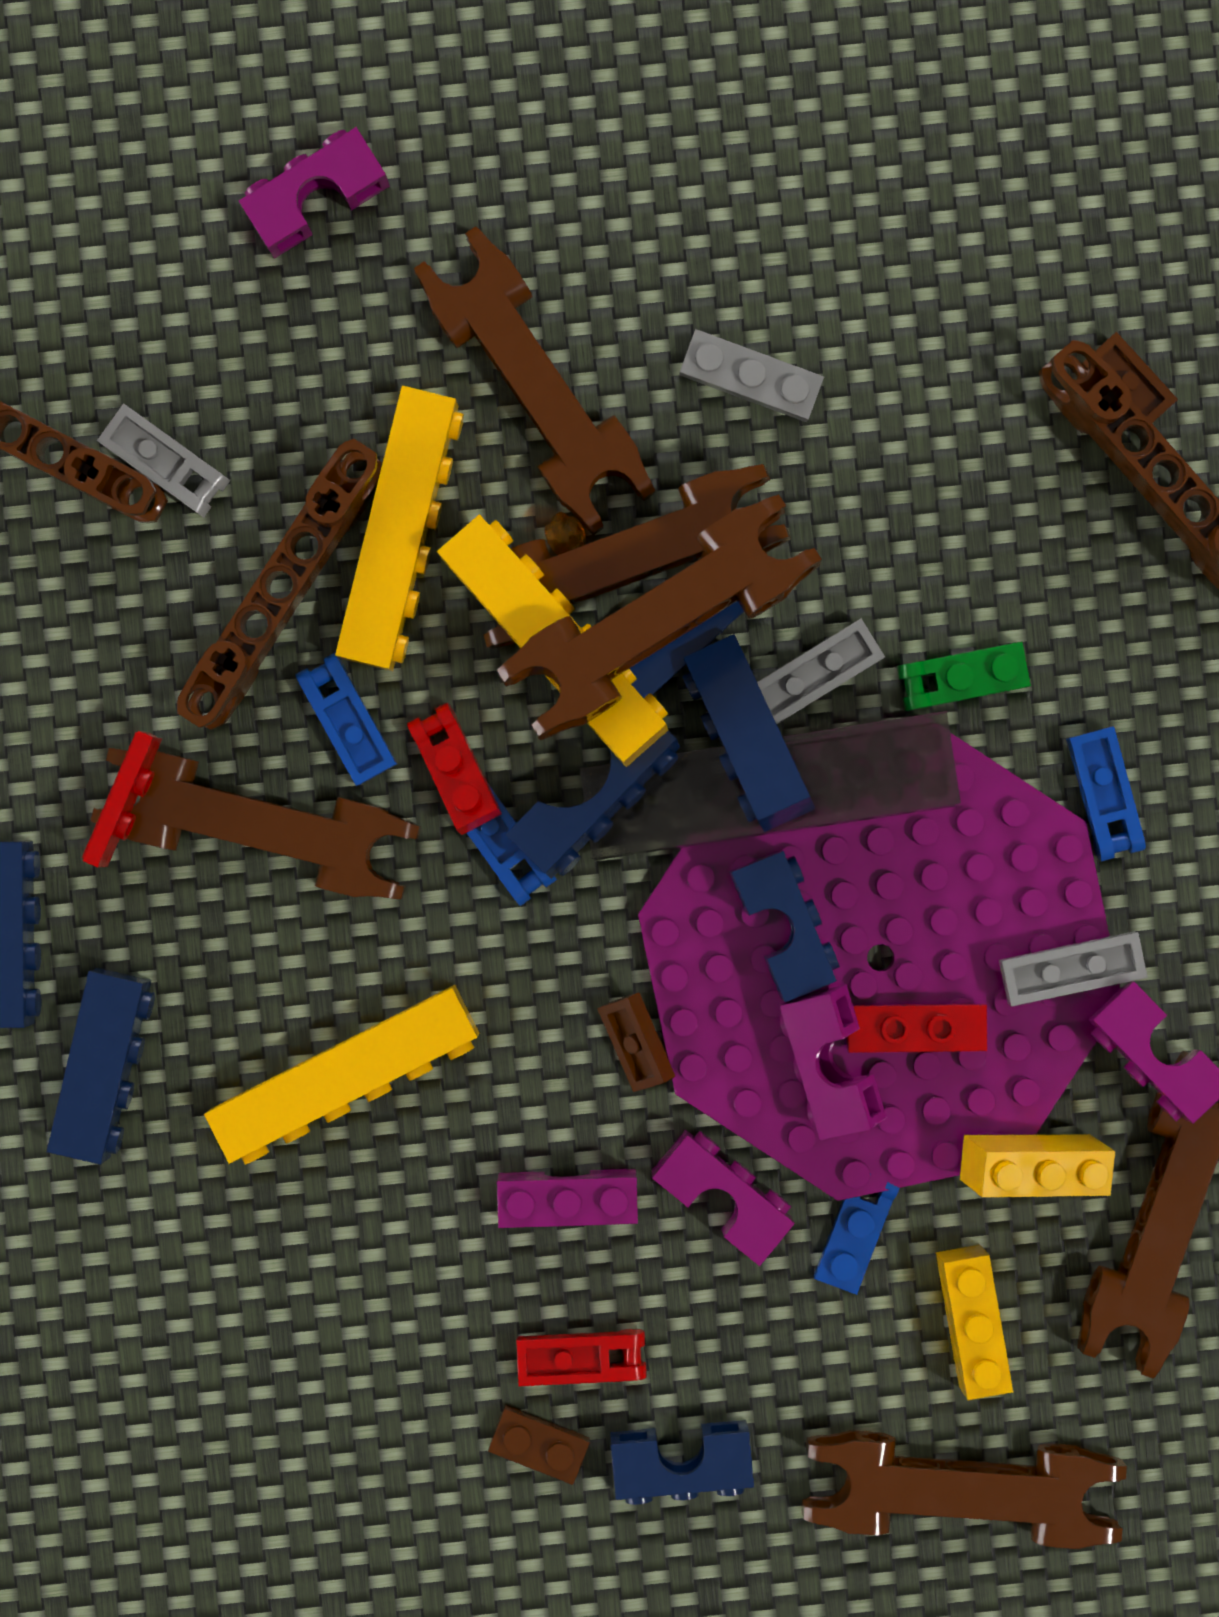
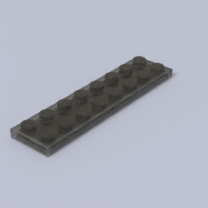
M947 711L783 736L816 809L766 832L763 831L757 819L749 823L737 797L745 794L739 778L730 782L719 759L720 755L727 753L724 746L676 753L679 757L667 772L661 776L655 773L643 785L646 792L639 801L629 809L622 806L610 819L614 822L613 826L599 841L594 843L591 839L589 840L591 859L601 860L961 806ZM611 763L580 768L584 802L590 800L601 790L608 778Z

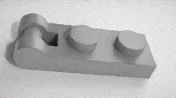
M124 403L97 439L100 444L203 518L212 506L209 505V502L218 490L223 492L230 482L227 477ZM193 471L204 478L194 493L183 486Z

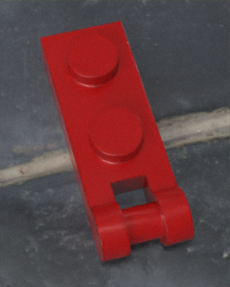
M446 702L435 708V714L424 720L418 717L408 722L407 727L421 752L456 830L463 835L502 815V812L453 709ZM445 729L449 738L434 745L431 736Z
M624 1329L617 1332L517 1336L518 1387L638 1381L647 1377L646 1362L641 1360V1347L645 1346V1331L642 1329ZM623 1349V1362L610 1364L609 1350Z

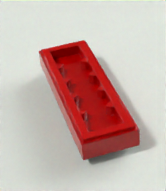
M135 732L82 856L83 862L97 868L108 867L119 839L125 841L129 836L136 820V815L132 814L131 811L137 797H144L152 784L154 772L149 769L162 738L148 732Z
M986 1004L853 1005L860 1029L847 1037L848 1053L987 1051Z

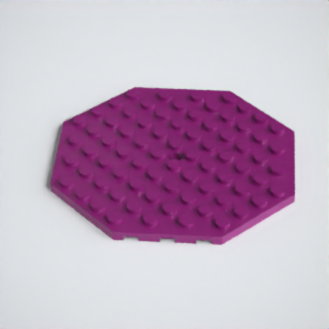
M925 715L787 743L786 746L816 809L764 832L757 819L749 823L737 797L745 794L739 778L731 782L727 778L638 913L666 1053L676 1076L672 1078L674 1092L677 1096L837 1201L889 1190L885 1189L887 1182L901 1188L959 1176L964 1135H1036L1097 1042L1090 1034L1096 1027L1088 1019L1121 989L1120 984L1011 1007L1007 1002L1000 969V959L1110 936L1087 823ZM779 850L784 851L786 858L795 856L804 877V882L797 884L804 901L813 900L822 921V925L815 927L822 944L830 942L840 966L833 970L836 982L809 993L847 984L853 1005L986 1004L987 1051L848 1053L847 1037L835 1041L832 1050L833 1059L842 1072L855 1077L874 1074L887 1118L868 1131L820 1140L817 1129L812 1126L808 1118V1099L803 1083L797 1079L794 1071L795 1056L790 1039L784 1035L781 1028L780 1017L782 1012L780 1006L786 1002L781 999L764 958L765 955L781 949L787 943L791 932L790 923L787 916L778 909H765L750 916L746 914L729 873L730 870ZM878 944L888 946L893 954L890 965L882 971L872 969L867 961L869 950Z

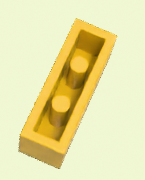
M1090 1134L964 1135L959 1180L981 1197L1111 1196L1115 1150Z
M981 1245L935 1252L959 1388L967 1400L1012 1393L1013 1387L990 1255Z

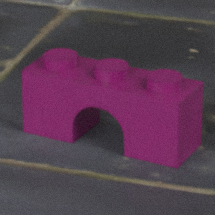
M357 127L349 132L340 130L333 133L323 142L322 149L309 157L306 154H302L293 158L284 166L285 172L271 181L261 179L246 189L244 193L246 196L239 200L240 205L274 259L313 235L302 215L303 203L313 191L327 188L338 192L352 211L390 187L386 173Z
M1134 981L1127 982L1088 1019L1096 1027L1090 1034L1106 1051L1111 1053L1116 1048L1129 1061L1123 1068L1140 1086L1144 1087L1147 1083H1150L1158 1091L1161 1097L1156 1102L1174 1121L1177 1122L1183 1117L1187 1122L1194 1124L1219 1100V1068L1201 1050L1193 1049L1178 1063L1166 1065L1160 1062L1151 1050L1150 1038L1154 1028L1167 1015Z
M847 984L805 994L780 1006L782 1012L780 1017L781 1028L784 1035L790 1039L795 1056L794 1071L797 1079L803 1083L808 1099V1118L812 1126L817 1129L819 1139L825 1140L868 1131L885 1120L887 1117L874 1074L858 1077L847 1075L837 1067L833 1059L832 1050L834 1042L842 1040L860 1029Z
M685 1129L652 1169V1179L686 1207H689L697 1196L706 1190L721 1189L728 1192L735 1200V1209L731 1218L721 1229L723 1236L760 1267L795 1224L791 1215L787 1213L792 1206L772 1189L765 1195L754 1186L752 1182L756 1179V1176L737 1160H734L731 1165L726 1163L717 1155L721 1148L703 1132L699 1131L694 1136Z
M636 1169L590 1170L589 1174L567 1177L545 1175V1171L499 1173L497 1179L498 1228L638 1224Z

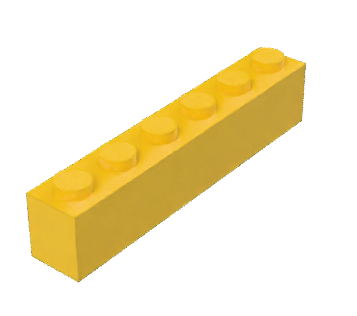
M403 385L401 387L335 656L340 659L389 671L394 670L395 662L403 663L409 637L402 635L406 617L414 619L417 611L420 592L413 591L417 573H426L431 553V547L424 546L428 528L436 530L439 522L442 503L435 500L439 484H448L453 458L446 456L450 440L458 441L464 420V414L457 412L459 406L456 398Z
M479 514L443 545L437 553L514 642L522 648L531 636L557 620L570 616L575 608L557 588L551 594L539 581L544 576L543 572L527 554L519 559L508 547L514 540L497 520H494L489 525ZM574 621L581 633L591 628V625L588 623L581 628ZM630 669L612 679V682L622 695L621 700L587 723L625 767L630 765L668 731L667 724L663 720L668 715V712L651 693L643 698L631 685L637 678ZM545 676L560 692L559 685L552 678Z
M453 985L211 1108L204 1116L228 1163L230 1164L242 1158L246 1165L269 1153L267 1144L283 1137L287 1144L309 1133L308 1123L322 1116L329 1123L351 1111L348 1103L363 1095L370 1102L392 1090L389 1082L405 1074L409 1081L434 1069L430 1061L444 1054H447L449 1059L453 1060L475 1048L471 1041L478 1037L479 1031L457 987Z

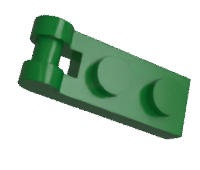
M1023 642L896 666L898 679L904 680L907 697L902 699L905 711L1031 687ZM933 674L936 691L925 693L921 676Z

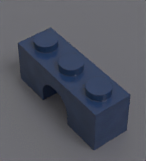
M779 850L730 870L729 873L746 914L750 916L765 909H778L789 920L791 932L787 943L781 949L764 956L781 999L787 1002L836 982L833 970L840 966L830 942L822 944L815 927L822 925V921L813 900L804 901L797 884L804 882V877L795 856L786 858L784 851Z
M739 1420L701 1424V1448L695 1457L686 1462H673L662 1455L657 1445L656 1428L610 1432L616 1500L625 1499L627 1504L639 1505L651 1502L653 1497L671 1495V1498L674 1500H691L698 1497L699 1492L717 1491V1494L720 1496H735L742 1494L744 1488H753L754 1479L747 1421Z

